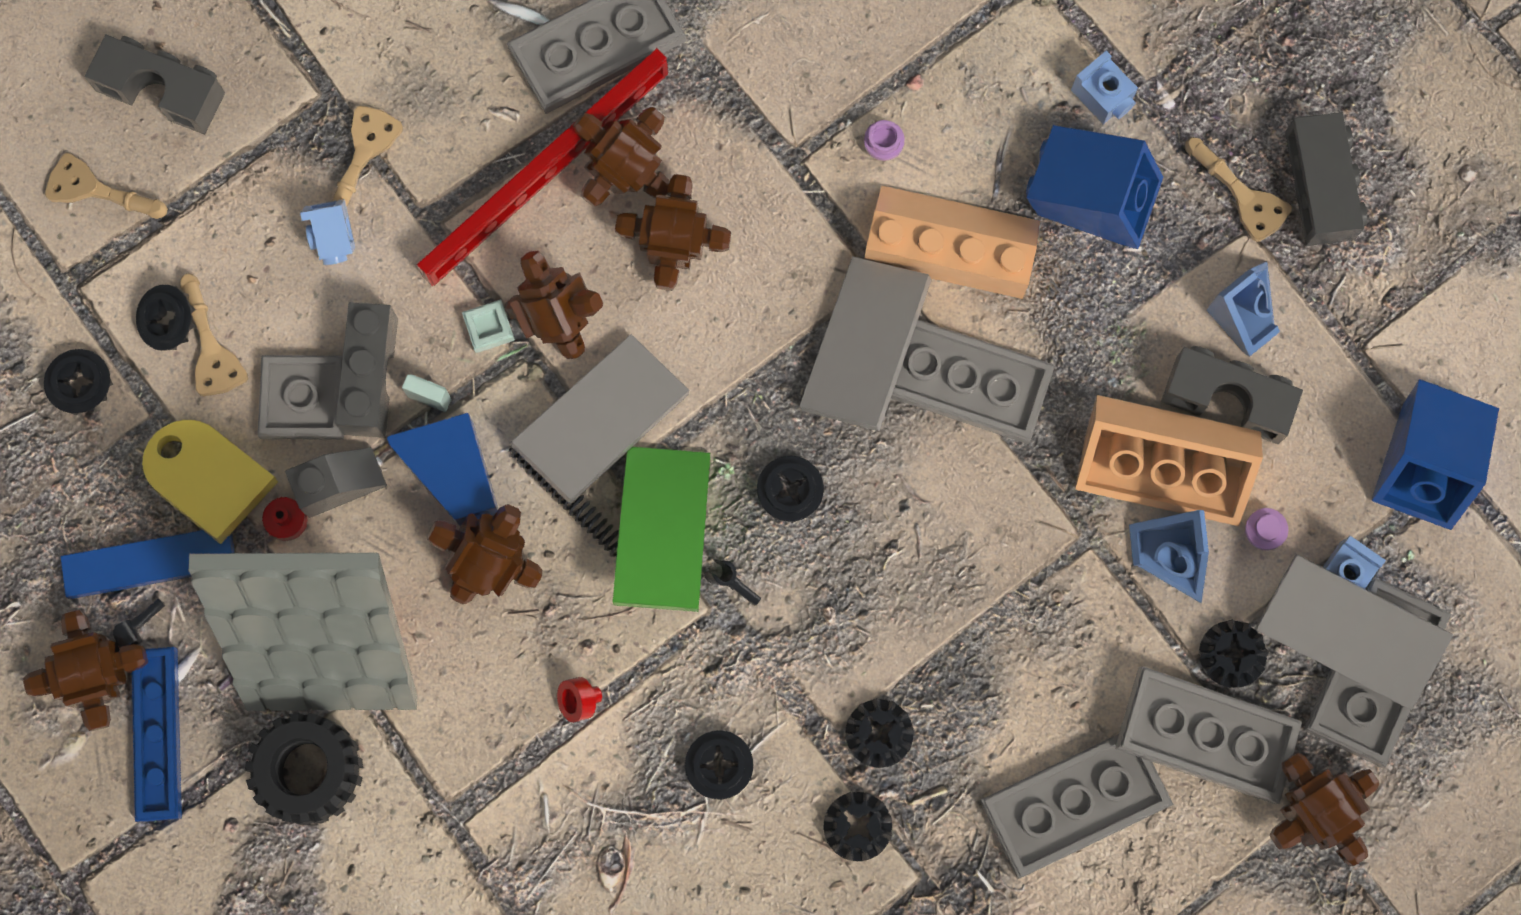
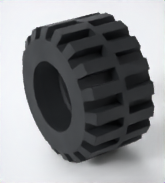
M293 713L289 714L290 718L287 719L279 717L272 721L274 725L272 728H263L257 734L261 737L258 744L252 743L248 752L253 753L252 760L245 762V771L250 772L251 779L246 780L248 789L254 791L255 796L253 799L257 805L263 806L266 809L265 812L272 817L300 825L327 822L330 816H338L344 812L343 806L347 802L352 803L357 796L353 792L356 785L361 786L363 778L359 776V768H363V760L357 754V751L360 749L356 741L349 737L350 734L343 727L319 715ZM304 744H314L320 747L326 756V776L321 785L313 792L306 795L294 794L287 788L284 782V763L288 755L297 747Z

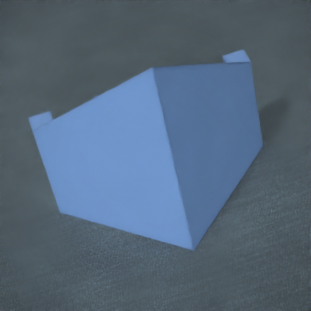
M1267 261L1246 271L1221 291L1207 308V312L1242 352L1249 357L1280 332L1278 326L1274 324Z
M1204 510L1129 524L1133 566H1139L1199 603H1202L1209 555Z

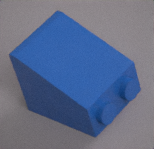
M1053 125L1049 138L1045 139L1041 145L1039 153L1040 162L1036 174L1030 177L1026 189L1027 199L1037 215L1123 246L1139 249L1163 180V175L1145 140Z
M1419 379L1403 403L1372 501L1452 530L1486 485L1499 408Z

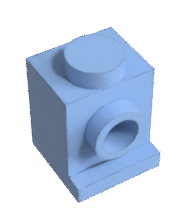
M1107 50L1076 75L1071 91L1102 124H1105L1113 116L1120 119L1127 114L1136 104L1133 98L1138 89L1111 60L1112 56ZM1106 82L1113 91L1105 89L1103 83Z
M345 199L305 206L300 215L302 221H311V225L306 226V235L310 249H317L319 260L322 259L323 265L347 261V255L352 254L356 246Z
M1349 536L1339 542L1323 568L1347 579L1343 572L1344 567H1347L1356 574L1355 579L1349 581L1366 588L1386 560L1352 536Z

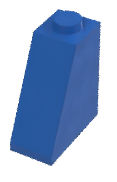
M469 413L387 437L390 447L460 527L470 513H473L479 519L482 514L494 516L499 509L476 429Z

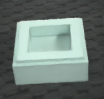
M501 299L462 312L475 353L515 341Z
M412 374L407 375L402 386L408 398L443 412L447 411L452 400L445 387Z

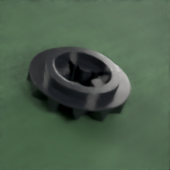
M155 286L143 295L138 304L136 312L137 330L142 340L155 350H177L178 345L189 342L187 336L189 330L196 327L192 323V313L196 309L189 304V294L182 292L177 286ZM167 311L175 313L174 319H171L168 325L157 323V321L162 320L167 315Z
M73 349L63 352L50 363L45 372V394L48 400L60 411L76 416L78 413L94 412L96 406L102 401H107L109 387L113 385L110 378V368L99 355L92 351ZM81 370L82 376L93 383L81 386L80 393L77 396L76 389L63 382L76 380Z
M783 456L771 461L765 466L758 478L757 495L762 509L775 520L794 523L804 518H809L820 506L823 498L824 484L821 474L811 462L798 456ZM780 475L791 484L800 483L805 480L797 491L800 504L790 496L780 497L776 500L779 493L783 490Z
M1233 619L1220 622L1211 627L1201 640L1199 647L1201 666L1207 676L1221 686L1229 688L1247 686L1253 683L1266 669L1265 665L1269 652L1265 647L1263 635L1252 628L1250 623H1243ZM1233 636L1238 649L1250 652L1245 657L1238 659L1236 671L1230 657L1217 655V653L1230 648Z
M877 698L860 704L850 715L845 730L846 742L853 756L861 763L875 768L889 767L901 761L909 752L914 735V728L908 713L894 701ZM869 717L880 726L886 723L890 724L892 721L895 723L887 734L891 749L880 740L871 741L865 745L864 742L873 731L870 726L871 722L868 720Z
M722 730L707 732L698 737L688 749L685 758L686 776L691 786L704 797L717 800L731 798L738 795L751 779L753 773L752 753L748 745L734 733ZM716 747H720L724 760L738 763V766H732V768L724 771L722 784H718V777H716L714 770L700 768V765H707V762L714 761Z
M849 792L837 798L828 808L824 818V835L830 848L840 857L850 861H866L879 855L888 845L892 836V817L884 803L867 792ZM845 811L857 819L863 815L866 816L869 812L872 814L865 826L869 832L868 835L872 838L871 841L860 834L850 837L847 841L844 839L851 826L847 821L848 817L844 814Z

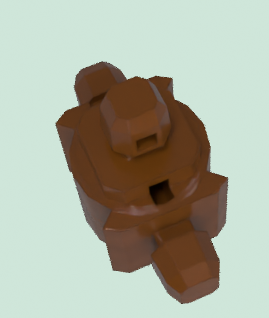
M649 107L643 110L635 119L637 124L632 119L621 120L619 123L609 121L602 128L603 122L587 113H583L574 123L575 133L584 142L591 141L584 152L590 158V161L585 164L584 168L595 178H589L581 191V197L591 206L596 207L602 204L610 195L609 189L615 194H624L627 191L638 192L644 186L643 191L653 198H656V195H667L670 180L661 171L655 172L662 161L655 154L661 149L662 145L651 135H657L665 120L664 115L656 108Z
M674 174L669 182L667 196L656 195L655 206L645 205L643 218H638L637 213H622L617 215L615 233L620 237L634 240L635 236L639 237L640 251L647 252L649 264L659 265L655 266L654 282L656 288L661 290L673 291L680 271L676 268L690 270L691 259L701 260L703 247H709L711 252H725L730 248L731 231L716 225H712V229L707 228V214L699 213L698 201L690 200L692 199L693 185L691 178L686 175Z
M530 251L520 260L526 280L517 287L519 295H514L504 305V309L509 318L519 322L526 339L535 335L537 338H541L543 344L556 343L566 359H576L585 352V345L580 331L588 324L586 317L595 315L603 307V301L599 293L587 289L580 272L571 276L565 272L563 267L550 268L541 252Z
M505 504L497 510L494 516L482 514L479 519L473 513H470L459 530L456 529V525L445 521H435L433 523L427 540L442 551L447 549L449 552L445 570L448 574H451L450 578L453 580L450 597L453 601L462 605L472 601L476 594L485 596L489 595L491 591H494L500 597L504 594L512 580H515L514 584L519 586L536 588L541 580L543 570L533 561L527 558L523 560L522 558L525 540L520 536V531L518 530L521 520V511L518 508Z
M75 610L64 613L61 618L62 635L67 636L68 639L51 643L50 648L54 655L45 657L46 669L41 668L30 672L23 678L25 692L27 695L37 697L52 694L54 699L62 700L67 707H83L84 710L80 713L84 726L89 731L107 728L110 725L111 717L109 706L104 705V701L120 697V691L117 686L126 684L125 671L130 673L143 668L148 663L144 646L135 644L122 646L119 649L117 642L108 640L105 635L87 632L91 630L88 617L83 611Z
M1299 752L1295 753L1282 762V770L1289 783L1294 781L1296 786L1284 794L1290 802L1280 809L1286 819L1272 829L1270 838L1279 850L1291 848L1302 842L1304 847L1318 844L1321 850L1336 845L1338 847L1336 853L1344 863L1349 866L1359 864L1368 857V850L1360 836L1356 837L1354 833L1365 825L1360 815L1369 811L1370 808L1364 799L1377 790L1379 780L1370 769L1358 771L1351 776H1348L1345 771L1332 775L1329 769L1313 774L1311 770L1314 767L1308 759Z

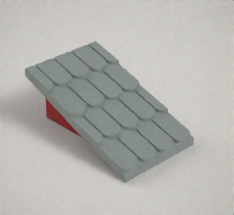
M379 553L189 554V572L192 576V585L204 606V616L222 648V658L233 677V686L247 711H266V709H270V711L309 710V708H312V710H351V708H355V710H394V708L398 710H417V692Z

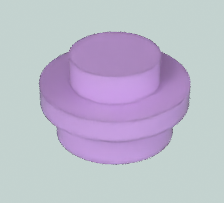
M881 120L871 124L864 136L866 151L873 158L882 161L897 157L901 153L905 141L901 128L888 120Z
M1262 508L1249 516L1245 525V533L1249 542L1256 548L1273 550L1282 545L1286 540L1288 524L1280 512L1271 508Z

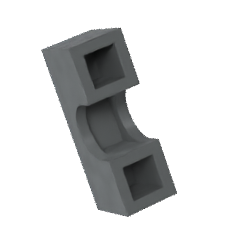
M105 34L84 76L96 92L131 106L139 92L146 86L151 84L165 85V92L158 107L168 121L203 135L206 134L225 95V91L216 79L217 75L211 70L200 65H195L193 69L182 65L178 58L165 51L159 50L157 54L144 50V46L141 43L127 36H122L119 40Z
M349 302L335 422L344 435L386 438L390 400L386 390V371L388 359L394 358L398 317L391 305Z
M1192 346L1190 349L1184 347L1176 357L1161 402L1200 416L1209 406L1212 394L1217 392L1233 394L1240 400L1244 410L1240 427L1261 431L1262 439L1279 444L1289 434L1303 389L1293 386V382L1286 377L1279 375L1267 377L1253 372L1254 368L1247 363L1235 360L1228 363L1214 358V353L1208 349Z

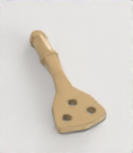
M358 106L354 110L351 133L355 152L351 165L341 181L337 182L338 187L332 201L345 199L346 207L348 206L352 194L356 192L355 187L362 169L369 160L388 150L403 132V125L400 121L379 109ZM369 116L368 122H363L362 118ZM387 125H392L393 129L391 131H385ZM370 134L375 135V139L372 141L368 140Z
M1195 137L1187 139L1185 142L1186 152L1199 161L1209 171L1210 175L1215 176L1231 191L1237 202L1240 222L1252 240L1260 242L1278 231L1292 211L1291 205L1271 193L1249 189L1237 179L1226 165L1225 160L1215 155L1203 144L1201 139ZM1254 207H1259L1261 211L1256 212ZM1274 209H1279L1281 214H1276ZM1256 226H1262L1263 230H1258Z
M70 153L64 154L51 172L45 191L46 198L51 202L73 203L89 197L110 200L123 206L127 211L140 212L150 215L151 218L155 219L164 217L168 210L167 206L159 199L153 200L139 196L133 191L115 190L99 182L90 167Z
M186 273L180 279V289L189 294V304L196 309L192 313V317L199 330L202 347L195 368L196 391L203 397L227 393L246 383L248 374L236 355L218 344L210 330L207 315L208 306L204 303L199 287L200 282L194 274ZM215 363H220L219 368H213ZM237 372L236 377H230L231 373ZM207 381H212L210 386H205Z

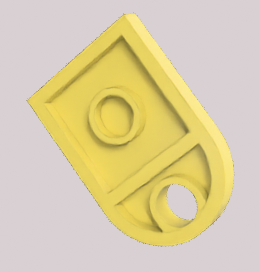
M180 420L164 426L152 436L143 454V471L152 488L219 544H222L278 483L275 476L213 427L196 420ZM178 441L182 443L181 451L175 457L164 458L161 456V450L168 442Z

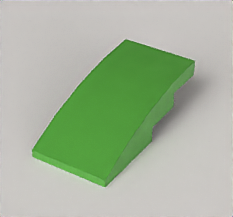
M632 447L627 451L613 605L699 611L711 453Z

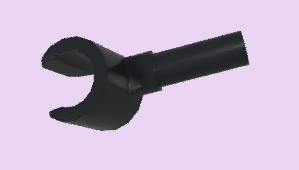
M714 559L722 567V575L718 578V576L711 572H704L706 580L711 584L730 587L756 606L761 597L736 577L737 571L734 564L729 561Z
M155 600L140 615L132 620L123 621L114 627L113 637L119 648L133 644L139 645L142 642L137 629L144 626L146 622L165 607L161 600Z

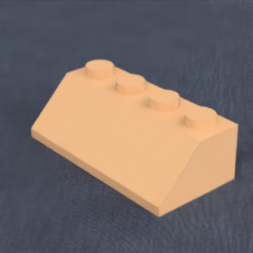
M881 185L864 259L929 274L931 279L1023 299L1029 285L1037 249L1040 220Z
M1097 395L1086 431L1075 490L1177 513L1204 510L1205 519L1239 526L1263 459L1261 431Z

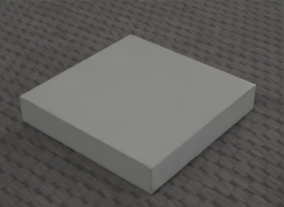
M262 355L258 437L260 439H344V434L335 424L343 356Z

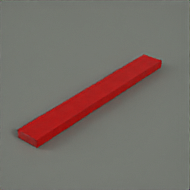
M656 48L585 113L591 114L603 122L602 128L609 121L619 120L668 75L667 57ZM574 123L416 264L422 277L431 286H435L589 146L591 141L584 142L575 133Z

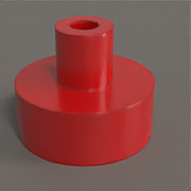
M288 497L272 500L265 507L262 515L265 530L280 541H291L298 538L305 531L308 521L307 515L299 509L297 501Z
M583 677L562 681L557 690L559 709L565 719L573 723L591 718L595 713L596 703L602 700L600 688L598 686L592 687Z

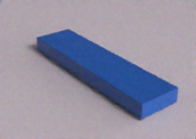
M201 530L61 556L65 596L68 599H75L192 577L189 572V554L235 553L233 535L231 533L222 544H219L205 531Z
M178 648L145 649L148 663L143 668L132 672L135 822L182 819Z

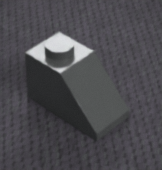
M372 447L324 454L285 470L299 509L309 518L387 487Z

